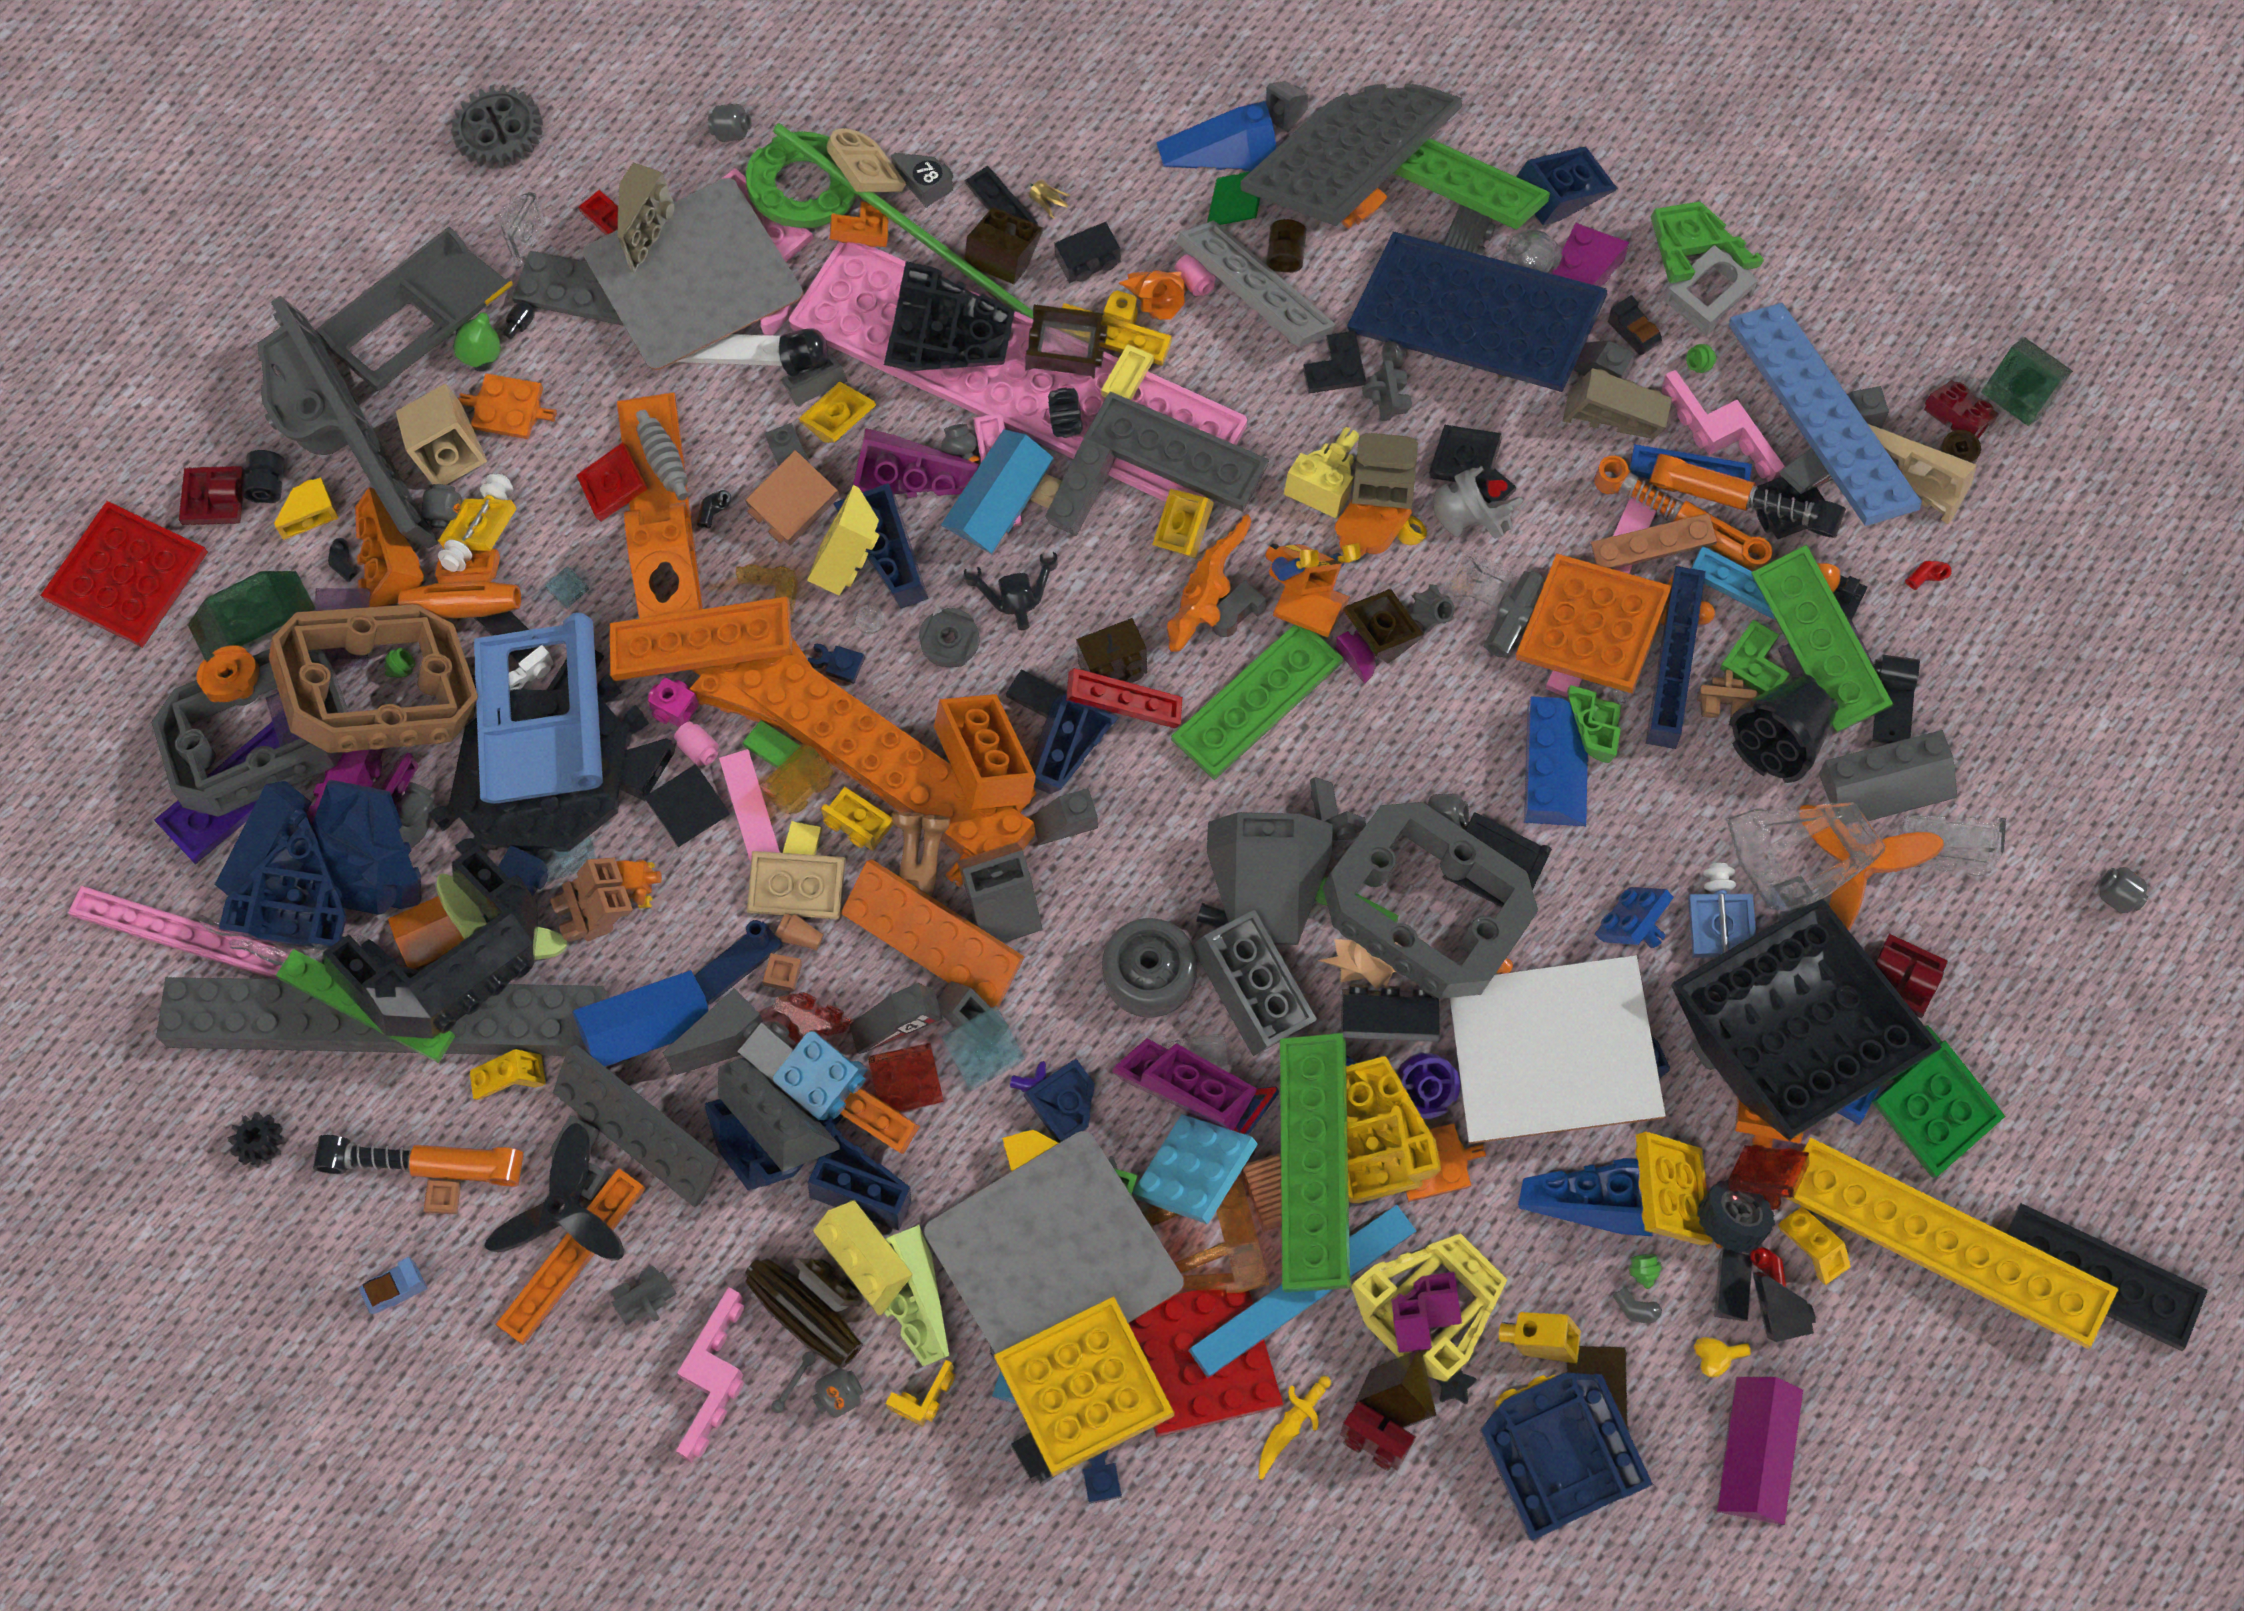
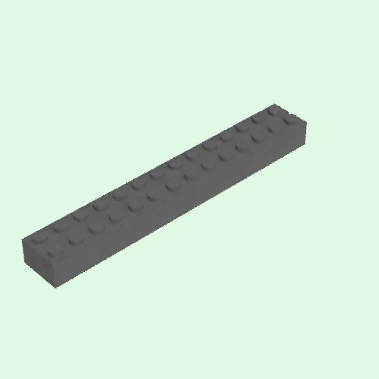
M165 977L156 1038L167 1048L418 1053L280 979ZM507 984L505 990L499 995H492L483 1001L476 1012L470 1015L466 1014L457 1020L455 1026L450 1030L455 1035V1038L445 1054L503 1055L517 1049L542 1054V1056H565L567 1050L575 1044L586 1051L572 1011L610 997L604 986Z

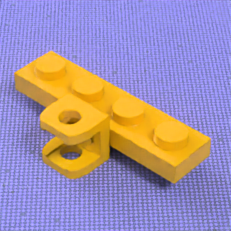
M1115 290L1108 298L1103 311V325H1108L1106 343L1100 342V347L1123 353L1125 347L1129 344L1152 354L1153 363L1163 366L1172 343V336L1135 325L1138 318L1136 297ZM1066 303L1062 305V308L1089 311ZM1056 329L1080 341L1090 342L1091 333Z

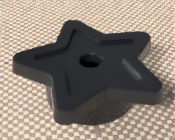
M1461 1369L1446 1382L1435 1379L1441 1386L1440 1402L1457 1399L1463 1404H1468L1467 1390L1477 1382L1476 1377L1463 1374ZM1453 1381L1458 1383L1457 1387L1452 1386Z

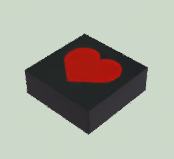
M1495 468L1492 470L1488 487L1477 486L1484 501L1488 504L1495 501H1505L1516 491V486Z

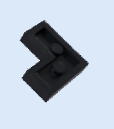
M1355 331L1327 335L1326 341L1330 360L1303 364L1308 394L1366 384Z

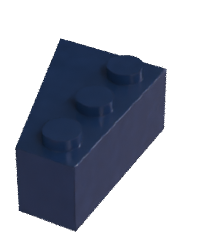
M1065 693L1053 699L1030 762L1036 775L1034 788L1048 794L1061 790L1119 717L1095 707L1066 700L1067 694Z
M833 1127L830 1134L839 1143V1150L819 1157L808 1180L809 1198L833 1207H838L855 1200L871 1221L899 1231L911 1205V1187L882 1164H877L864 1154L863 1149L858 1145L854 1146L841 1135L840 1131Z

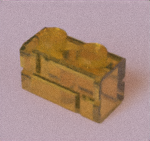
M803 744L759 786L781 812L790 815L792 813L797 814L807 806L808 801L806 799L814 792L819 793L829 785L830 780L828 778L834 771L812 746Z

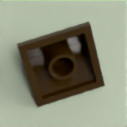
M1392 589L1354 602L1343 608V611L1375 656L1387 664L1395 660L1424 636V633Z
M1416 1350L1370 1369L1355 1403L1360 1401L1384 1416L1379 1427L1382 1431H1384L1390 1420L1402 1428H1407L1437 1416L1421 1350Z

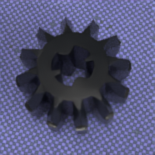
M1067 387L1051 391L1048 395V404L1053 434L1056 437L1064 438L1079 435L1083 428L1078 392L1074 388Z
M254 1112L251 1120L246 1115H242L243 1124L241 1126L232 1125V1129L236 1134L228 1137V1142L233 1145L230 1152L235 1157L239 1156L238 1161L241 1164L247 1165L250 1162L253 1167L259 1168L261 1159L265 1163L271 1164L272 1159L269 1156L271 1153L281 1155V1150L276 1145L285 1143V1138L280 1135L283 1127L279 1123H274L275 1119L271 1115L263 1117L259 1112ZM254 1137L260 1138L258 1142L252 1141Z

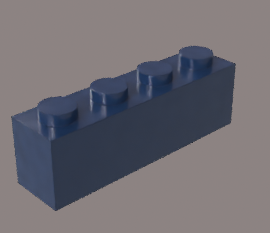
M287 781L265 784L214 885L227 896L234 890L237 891L250 878L248 875L284 839L287 840L299 828L298 824L307 817V811L312 802Z

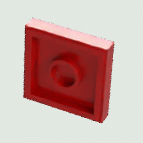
M623 442L576 475L595 518L600 522L648 489L628 446Z

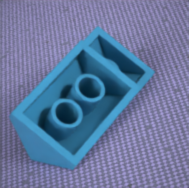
M1003 429L941 526L986 552L993 554L1004 534L1010 532L1018 516L1052 464L1054 457L1026 434Z

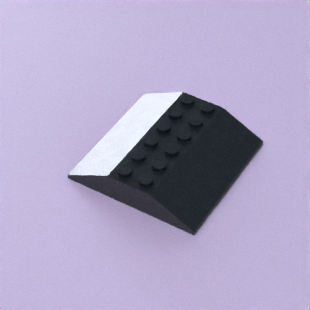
M1822 897L1671 984L1701 1050L1743 1104L1789 1141L1942 1048Z

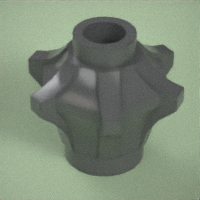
M1429 584L1426 591L1420 594L1414 592L1412 595L1415 602L1413 605L1414 611L1410 616L1413 620H1418L1423 625V631L1430 632L1437 624H1445L1452 619L1455 612L1454 604L1449 599V596L1441 595L1437 585Z

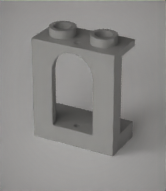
M1715 245L1692 264L1696 271L1692 279L1671 283L1667 287L1664 302L1706 337L1715 329L1717 320L1746 294L1750 297L1754 294L1758 281L1749 270L1743 269L1727 252L1721 251ZM1714 267L1733 284L1709 306H1706L1687 289L1709 269Z

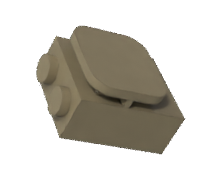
M1378 433L1362 434L1358 441L1352 503L1412 509L1418 442L1408 436Z

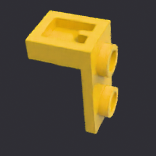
M517 1049L477 1066L469 1072L473 1099L477 1100L514 1084L533 1088L546 1084L542 1054Z
M1800 1207L1778 1223L1779 1229L1812 1258L1816 1275L1825 1285L1851 1267L1844 1241L1804 1207Z
M945 1360L921 1406L918 1405L919 1400L902 1391L900 1396L891 1392L885 1403L887 1408L921 1427L924 1426L926 1420L932 1422L940 1407V1403L937 1400L942 1390L948 1392L955 1380L956 1374L953 1373L954 1366L952 1362Z

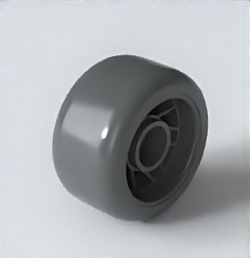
M1143 918L1131 921L1119 928L1111 936L1105 947L1102 958L1104 984L1112 1000L1121 1009L1132 1015L1153 1018L1172 1013L1187 1001L1194 989L1197 978V958L1194 947L1188 936L1179 927L1168 921L1157 918ZM1148 961L1157 963L1151 969L1145 968L1141 964Z

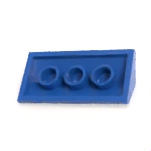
M690 970L575 1009L572 1013L587 1053L604 1067L672 1044L709 1010L706 997Z

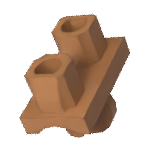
M1725 670L1723 678L1712 677L1711 686H1700V691L1697 692V701L1701 702L1702 717L1709 718L1718 717L1720 714V704L1731 705V719L1732 715L1744 703L1756 697L1757 690L1742 689L1743 680L1733 679L1732 670Z

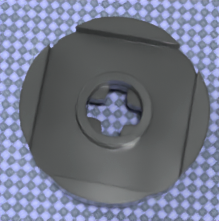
M956 608L942 609L941 613H937L934 616L931 614L924 620L919 631L923 655L930 662L941 667L964 666L975 655L980 643L978 628L973 618L968 613ZM950 632H953L956 641L945 643V640L941 637L943 635L948 636Z

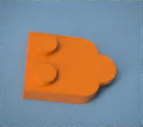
M1351 500L1335 524V531L1340 540L1341 551L1342 546L1359 543L1361 557L1366 552L1380 554L1386 551L1411 516V509L1354 504Z

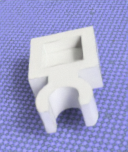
M542 645L519 662L518 669L509 672L510 691L522 689L526 682H532L535 678L541 679L549 673L551 665L554 663L550 653Z

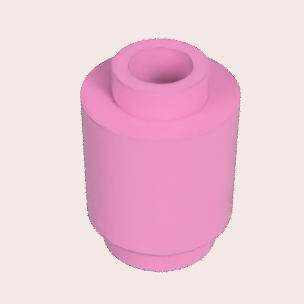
M1186 254L1175 264L1176 272L1182 271L1180 277L1183 279L1184 285L1194 296H1205L1213 290L1216 280L1215 275L1207 271L1205 266L1194 257Z
M686 722L676 731L674 739L677 741V747L697 766L709 765L717 758L719 744L698 724Z

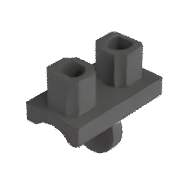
M1384 360L1383 368L1375 372L1374 375L1369 376V383L1365 384L1362 388L1363 396L1372 399L1374 405H1379L1381 421L1391 420L1395 414H1406L1412 407L1411 396L1408 394H1398V389H1403L1407 384L1406 370L1394 369L1393 361Z
M649 1266L641 1271L639 1277L643 1283L631 1289L628 1283H622L612 1290L615 1300L611 1303L625 1325L635 1319L640 1321L648 1315L651 1316L654 1322L660 1319L656 1310L666 1305L665 1301L677 1294L663 1271L659 1272L654 1266Z

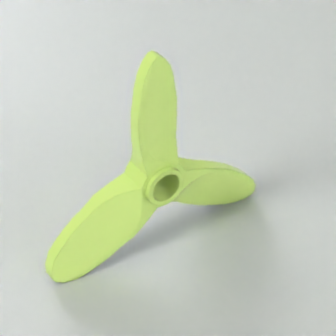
M444 873L439 874L436 889L441 904L463 938L466 939L487 923L478 906L453 881V877ZM538 927L534 960L558 956L566 949L567 941L558 932Z

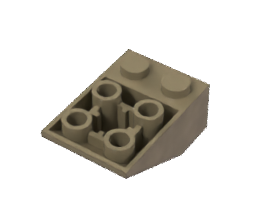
M634 162L619 183L617 236L631 272H635L639 264L644 262L647 251L652 243L659 238L662 227L667 219L672 217L675 209L663 172Z

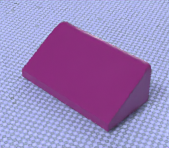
M408 752L399 757L381 787V790L390 791L395 806L419 767L413 755Z

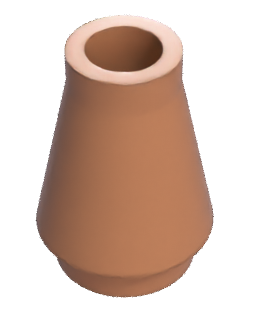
M785 913L775 936L781 938V942L817 951L824 934L817 931L796 914L791 916Z

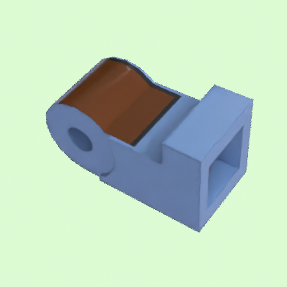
M410 1257L398 1262L397 1267L368 1280L360 1286L359 1291L370 1314L379 1313L428 1289L417 1264Z

